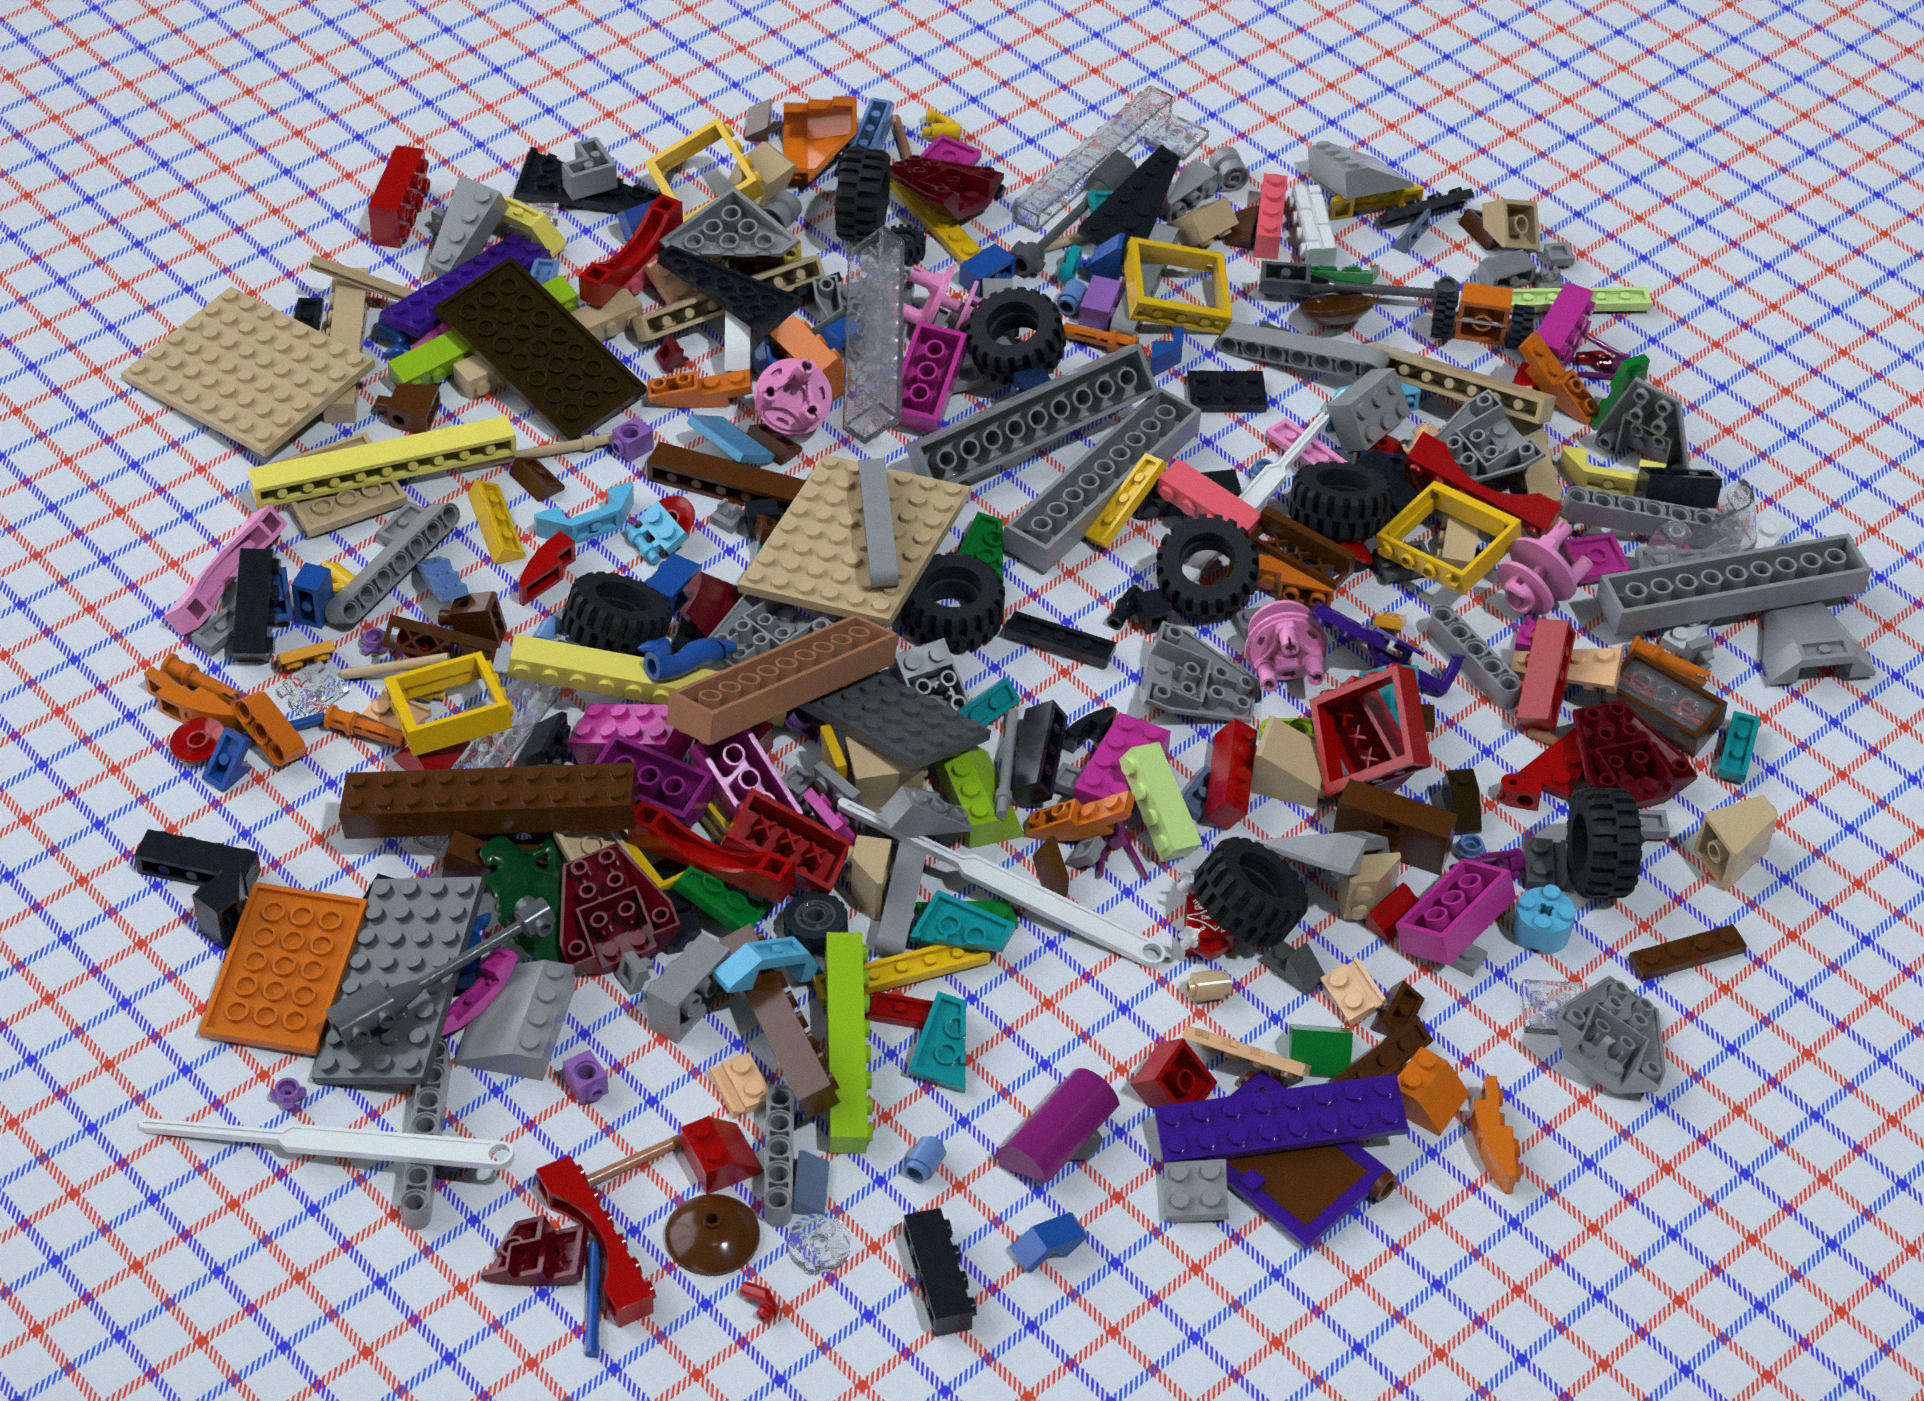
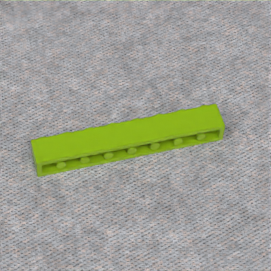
M562 274L541 284L569 312L578 309V294ZM450 330L388 361V377L395 386L398 384L432 385L443 381L447 376L453 374V364L475 354Z
M827 932L826 1030L827 1063L830 1067L827 1069V1074L832 1072L840 1089L835 1091L840 1103L828 1108L829 1153L866 1154L867 1142H873V1123H867V1115H872L873 1109L872 1097H867V1089L872 1087V1071H866V1063H871V1045H865V1038H870V1020L865 1019V1012H869L870 995L864 994V987L869 986V969H863V963H868V945H863L862 933Z

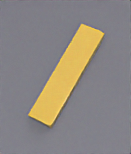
M475 480L468 491V497L493 563L501 564L524 559L526 555L499 484Z

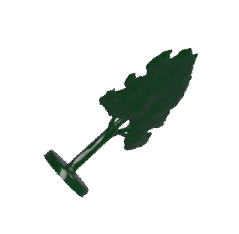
M544 764V765H537V766H550V765H560V764ZM546 832L544 843L538 849H520L517 844L504 836H497L491 839L486 845L481 847L480 857L486 866H498L497 871L486 874L483 878L486 882V887L492 893V897L497 899L494 908L498 914V922L504 928L516 922L514 907L522 897L532 896L535 900L542 897L550 906L556 919L551 933L544 937L536 934L528 938L524 932H521L514 936L513 940L516 945H520L535 961L549 960L567 964L560 946L563 867L559 866V859H562L563 864L567 863V860L553 837L554 832ZM548 854L547 868L538 867L535 863L537 858Z

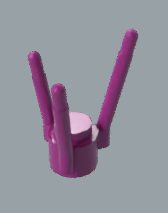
M1584 333L1583 337L1616 355L1613 358L1611 371H1615V373L1577 372V376L1613 379L1622 361L1629 359L1630 355L1622 353L1595 337Z
M1123 822L1115 823L1113 833L1101 836V838L1106 842V845L1114 849L1125 845L1142 878L1145 881L1148 880L1149 877L1130 842ZM1106 845L1101 851V857L1098 861L1099 877L1104 875Z
M1519 848L1477 854V860H1473L1485 864L1496 862L1497 867L1510 870L1512 880L1520 878L1519 871L1526 867L1525 855ZM1456 864L1450 865V868L1452 869Z

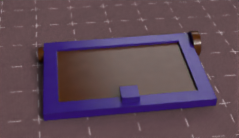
M1262 1069L1257 1074L1251 1070L1243 1076L1241 1080L1242 1086L1231 1096L1286 1088ZM1354 1141L1226 1159L1227 1186L1306 1250L1369 1195L1379 1202L1383 1201L1392 1193L1398 1182V1177L1389 1168Z

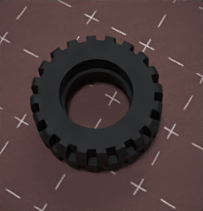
M851 146L844 152L838 176L835 202L836 235L841 240L876 243L882 237L887 216L891 179L889 153L885 150Z
M1011 287L1003 288L1004 291L997 293L995 291L991 293L988 299L983 298L978 303V308H973L970 318L966 322L967 331L965 333H967V344L973 364L976 365L980 374L985 375L992 382L998 380L999 384L1008 386V383H1013L1014 372L1029 368L1033 369L1041 365L1049 374L1048 370H1054L1059 364L1058 360H1061L1065 353L1066 336L1057 305L1051 301L1049 296L1043 293L1040 295V291L1032 288L1029 291L1026 290V287H1017V289L1012 290ZM1014 328H1030L1036 331L1032 337L1019 344L1003 345L996 342L1002 334Z
M1316 462L1314 465L1308 464L1304 468L1302 467L1294 475L1289 515L1291 519L1328 539H1338V541L1368 540L1376 536L1389 523L1394 490L1389 479L1382 473L1378 474L1377 470L1372 468L1368 469L1363 465H1353L1349 462Z
M1206 513L1199 514L1198 519L1193 520L1191 516L1183 519V525L1180 526L1176 523L1170 528L1171 535H1164L1161 540V546L1158 547L1156 554L1158 587L1162 588L1168 602H1172L1173 610L1177 613H1180L1182 610L1185 611V617L1192 620L1194 616H1199L1203 622H1209V617H1216V621L1224 619V614L1229 613L1233 616L1239 612V605L1245 607L1250 602V595H1254L1257 589V581H1259V554L1256 552L1254 539L1249 538V532L1244 527L1238 529L1235 520L1229 518L1228 521H1224L1223 515L1214 514V518H1207ZM1203 550H1212L1228 557L1233 563V571L1228 578L1218 584L1200 585L1192 582L1183 574L1182 565L1192 554Z
M948 552L947 555L935 554L901 608L902 624L905 626L908 634L911 637L914 636V640L921 645L945 638L949 651L965 653L967 649L976 650L981 647L982 643L986 645L990 642L993 636L998 634L1003 624L1005 604L1003 580L990 564L986 566L985 561L978 557L974 559L971 558L970 554L965 553L963 555H956V552ZM955 598L970 604L961 607H948L938 604L936 601Z
M598 571L595 574L593 572L586 573L572 584L563 611L562 624L567 635H570V638L575 643L581 644V646L645 657V653L640 652L637 647L648 640L666 637L673 615L670 603L667 602L666 597L660 595L654 587H649L647 583L641 580H634L633 577L627 575L621 576L614 572L609 574L604 571Z
M1584 788L1578 791L1575 797L1572 798L1566 827L1568 871L1571 874L1570 880L1572 885H1574V890L1584 898H1625L1635 890V886L1638 883L1642 859L1641 819H1639V809L1635 805V798L1624 788Z
M1231 837L1220 841L1194 875L1195 894L1199 897V903L1202 908L1208 911V916L1212 920L1215 919L1219 923L1218 926L1224 931L1227 930L1232 933L1231 936L1236 939L1241 938L1250 945L1257 944L1258 947L1278 945L1287 937L1308 910V893L1305 892L1306 887L1299 880L1297 872L1289 867V863L1278 857L1277 853L1272 849L1268 850L1263 844L1259 842L1254 843L1249 838Z

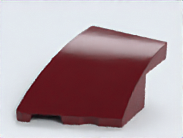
M698 571L683 589L684 594L689 600L679 612L701 639L707 638L743 596V593L738 592V586Z
M545 1215L516 1221L508 1232L505 1241L496 1250L498 1257L489 1270L484 1269L482 1271L481 1277L485 1282L512 1286H552L580 1282L583 1277L589 1231L584 1224L554 1230Z

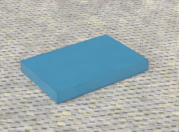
M690 415L687 423L689 426L739 463L770 464L775 457L773 453L723 416Z

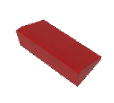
M1404 882L1401 883L1368 913L1366 927L1385 941H1391L1398 934L1395 924L1419 899Z

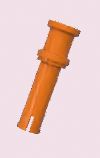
M1069 322L1064 324L1066 338L1107 347L1109 352H1114L1128 345L1139 344V335L1136 334L1129 336L1120 334L1118 330L1105 332L1070 324Z
M1638 634L1635 636L1627 654L1628 656L1634 649L1678 675L1703 687L1708 680L1699 677L1698 674L1707 678L1711 674L1710 670H1706L1664 651L1665 648L1661 644L1653 645L1641 639V635Z
M174 653L167 655L161 664L160 672H165L179 680L181 685L187 687L194 686L196 688L201 686L209 692L216 693L221 700L229 705H234L235 701L238 700L234 696L241 698V691L202 673L196 664H188L180 660L179 656Z
M332 704L325 713L323 725L326 729L335 728L342 730L348 736L359 734L401 749L407 746L402 730L364 719L359 712L353 711L350 713L343 711L337 705Z

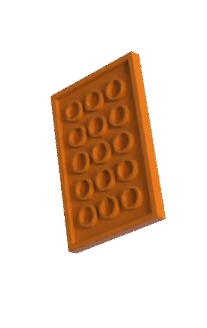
M254 882L198 1030L200 1037L317 1056L329 1023L325 1010L335 1004L346 967L369 905L368 900Z

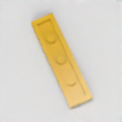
M1147 453L1142 456L1084 534L1088 541L1106 549L1109 547L1168 467L1164 460Z

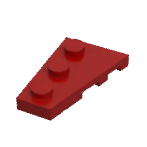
M1575 727L1517 773L1526 778H1531L1532 773L1543 774L1541 790L1565 801L1569 800L1584 774Z

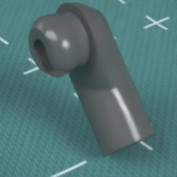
M1098 1130L1090 1135L1089 1139L1070 1160H1089L1092 1158L1102 1144V1136Z

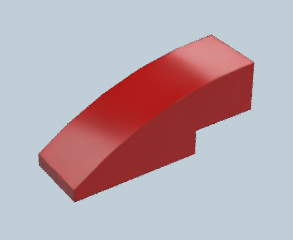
M562 531L548 539L536 551L525 567L518 584L519 602L522 606H525L563 580V569L576 561L575 541Z

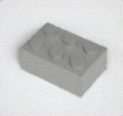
M1395 368L1371 369L1326 406L1342 450L1345 451L1368 450L1411 414Z
M703 933L694 941H690L685 946L683 953L676 960H672L667 965L665 972L657 980L654 979L647 987L648 1028L678 1044L725 994L726 990L722 988L712 974L718 966L731 956L730 949Z

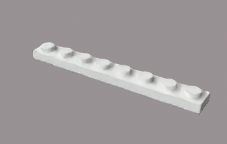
M1762 519L1735 552L1776 546L1783 540L1786 530ZM1715 619L1671 626L1661 638L1660 644L1682 657L1686 642L1700 638Z

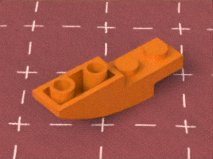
M1538 331L1531 333L1518 347L1530 365L1525 370L1542 392L1557 396L1555 404L1560 409L1584 425L1588 424L1591 418L1595 417L1601 410L1573 369L1569 371L1564 370Z
M750 369L699 378L698 372L694 371L647 380L649 402L664 406L687 409L730 406V398L753 394L752 374Z
M1259 554V581H1257V588L1278 592L1277 600L1296 601L1313 607L1317 600L1331 607L1332 588L1273 556ZM1229 561L1227 578L1233 571V563Z
M154 667L144 672L147 691L157 698L159 711L181 723L199 717L213 718L218 720L224 728H232L240 734L244 731L243 725L234 713V705L227 704L216 693L209 692L201 686L192 692L187 686H181L172 680L167 673H161Z
M1127 790L1082 805L1075 798L1042 810H1036L1030 813L1025 836L1032 839L1047 840L1049 836L1054 835L1057 841H1075L1112 834L1115 823L1130 819L1135 797Z
M1485 1075L1481 1099H1474L1470 1116L1472 1133L1480 1158L1487 1171L1505 1194L1512 1195L1515 1182L1519 1183L1521 1179V1165L1515 1162V1157H1518L1519 1139L1514 1138L1513 1126H1505V1114L1500 1113L1499 1107H1502L1503 1089L1498 1088L1497 1076Z

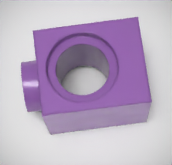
M638 416L612 429V448L617 455H621L627 462H631L654 449L653 430Z
M590 1049L563 1061L564 1081L581 1106L590 1101L599 1100L603 1095L609 1093L607 1073Z

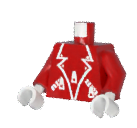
M1186 870L1179 876L1181 881L1177 884L1179 892L1186 893L1189 891V895H1186L1184 928L1178 934V937L1183 939L1180 942V946L1185 950V957L1202 956L1207 960H1211L1222 954L1232 952L1234 937L1231 936L1232 933L1227 930L1224 931L1219 927V923L1215 919L1212 920L1207 914L1208 911L1202 908L1199 903V897L1196 896L1194 891L1195 874L1190 870Z

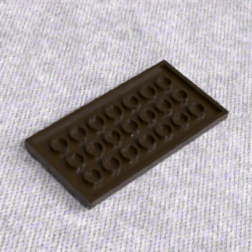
M509 256L433 306V314L564 442L580 439L581 436L598 427L647 391V386L512 256Z

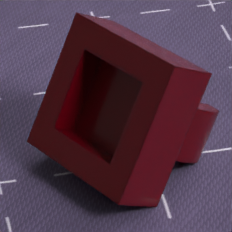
M669 336L665 337L655 354L663 371L672 373L676 366L684 367L689 359L687 356H683L684 349L679 346L676 339Z

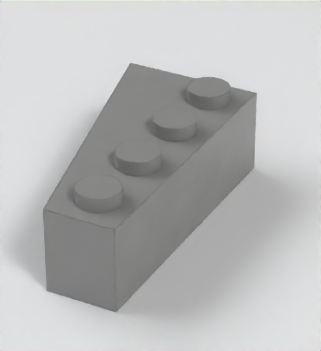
M459 176L428 262L437 278L450 273L459 265L479 254L509 208L500 191L465 176Z

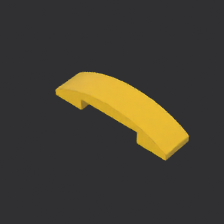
M1414 184V187L1348 200L1338 194L1331 199L1329 219L1331 221L1352 218L1353 211L1394 204L1403 207L1406 206V202L1417 198L1421 202L1424 188Z

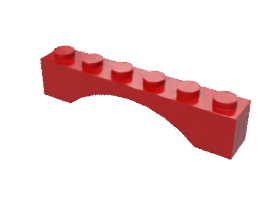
M661 194L647 208L636 232L622 250L606 261L592 262L579 275L580 300L602 308L662 247L659 240L683 223V202Z
M1424 431L1407 456V467H1409L1413 474L1420 477L1424 475L1432 479V482L1434 480L1520 519L1521 527L1531 537L1539 538L1544 534L1547 535L1561 515L1562 504L1541 493L1508 494L1479 484L1457 465L1446 443Z
M643 800L636 807L635 829H628L629 843L686 866L694 867L718 879L782 904L796 884L795 862L771 851L746 853L719 846L688 829L666 809Z
M568 1155L537 1168V1188L550 1210L565 1215L580 1225L584 1224L594 1239L601 1244V1249L608 1265V1273L604 1284L605 1305L617 1326L621 1328L654 1313L653 1299L656 1298L655 1289L649 1280L645 1282L641 1276L642 1269L637 1258H631L628 1254V1245L624 1236L621 1233L617 1234L615 1232L612 1216L608 1210H602L599 1195L594 1187L589 1188L586 1183V1173L581 1164L576 1165L572 1157Z

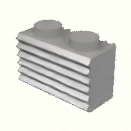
M1523 249L1513 252L1507 251L1503 255L1493 258L1487 257L1479 261L1477 278L1483 285L1515 289L1516 287H1523L1534 282L1537 266Z

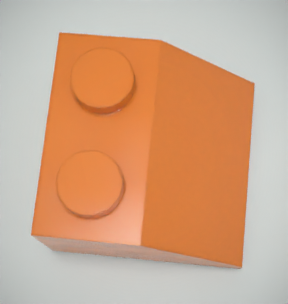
M1422 1046L1397 1077L1406 1119L1437 1136L1442 1134L1470 1094L1449 1062Z

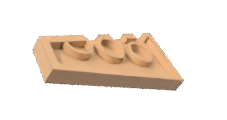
M1622 648L1573 649L1565 686L1568 687L1570 683L1582 685L1583 689L1593 691L1596 687L1605 688L1607 693L1616 694L1624 656ZM1516 651L1513 654L1510 668L1520 679L1525 678V658L1527 654H1530V651Z
M1185 1026L1182 1038L1197 1042V1048L1213 1052L1214 1048L1225 1051L1224 1057L1239 1062L1242 1061V1058L1252 1060V1066L1262 1070L1270 1071V1067L1282 1070L1281 1076L1298 1081L1299 1076H1309L1311 1065L1200 1028Z

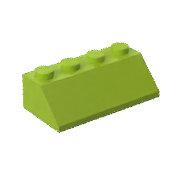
M976 745L934 762L935 770L950 804L954 806L960 805L968 813L967 818L973 829L970 832L962 833L969 849L1024 837V832L1012 805L1008 806L1006 819L1001 820L996 817L995 792L999 788L1000 778L988 751Z

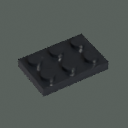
M1187 371L1189 403L1200 408L1201 413H1267L1263 371Z

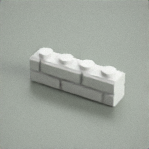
M1309 185L1308 187L1294 186L1292 188V195L1287 198V207L1289 211H1293L1291 213L1292 226H1296L1295 239L1296 242H1300V258H1305L1306 264H1311V266H1334L1336 263L1337 246L1320 185Z

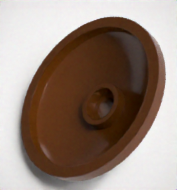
M1362 294L1322 296L1302 302L1299 305V313L1317 324L1330 325L1331 329H1341L1346 327L1345 324L1356 321L1369 312L1374 306V299L1371 296Z
M705 1194L685 1201L674 1210L666 1225L665 1241L672 1259L685 1270L702 1276H721L742 1268L752 1259L759 1246L760 1227L753 1211L740 1200L722 1194Z

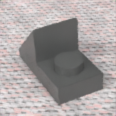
M1282 941L1272 947L1262 957V964L1306 996L1322 983L1320 977L1325 975L1307 942L1295 950L1289 944Z

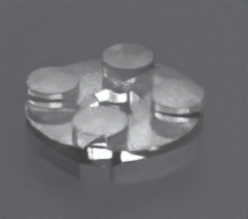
M816 1213L802 1217L793 1225L792 1232L788 1236V1253L791 1260L798 1267L802 1268L805 1274L816 1276L820 1273L831 1272L849 1260L851 1235L847 1226L840 1219L834 1217L832 1220L824 1218V1214ZM816 1239L820 1242H827L824 1247L818 1248L814 1246V1240Z

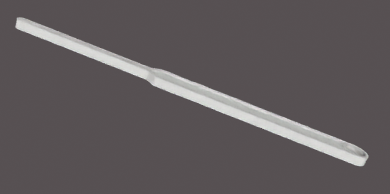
M1346 389L1341 390V391L1333 398V400H1334L1336 397H1338L1341 393H1343ZM1327 407L1277 463L1266 465L1238 496L1240 499L1258 511L1266 504L1286 481L1287 469L1331 421ZM1203 550L1192 554L1182 565L1183 574L1189 580L1196 583L1222 553Z
M846 798L838 800L837 809L840 812L958 868L962 878L1145 967L1157 968L1164 961L1166 954L1164 947L1136 931L976 854L962 855L925 836L910 837L891 830L885 817ZM1154 949L1160 954V958L1158 960H1150L1144 956L1143 951Z
M143 1118L139 1121L141 1131L146 1134L281 1145L289 1153L489 1170L507 1169L515 1160L513 1147L508 1142L293 1123L283 1129L152 1118ZM506 1150L509 1152V1156L502 1161H493L491 1159L492 1154L496 1151Z

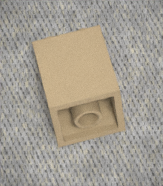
M1269 715L1255 754L1250 792L1316 809L1319 798H1325L1316 741L1275 716Z
M852 736L845 737V761L847 763L848 782L861 792L863 807L877 814L882 813L880 809L901 786L910 789L914 787L927 790L926 782L923 778L928 776L927 766L913 770Z
M1764 795L1704 813L1694 851L1723 891L1733 886L1768 851L1778 819V813L1775 806L1770 804Z

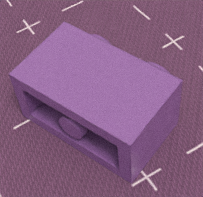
M1093 275L1080 304L1078 325L1108 331L1115 311L1124 292H1121L1122 281Z

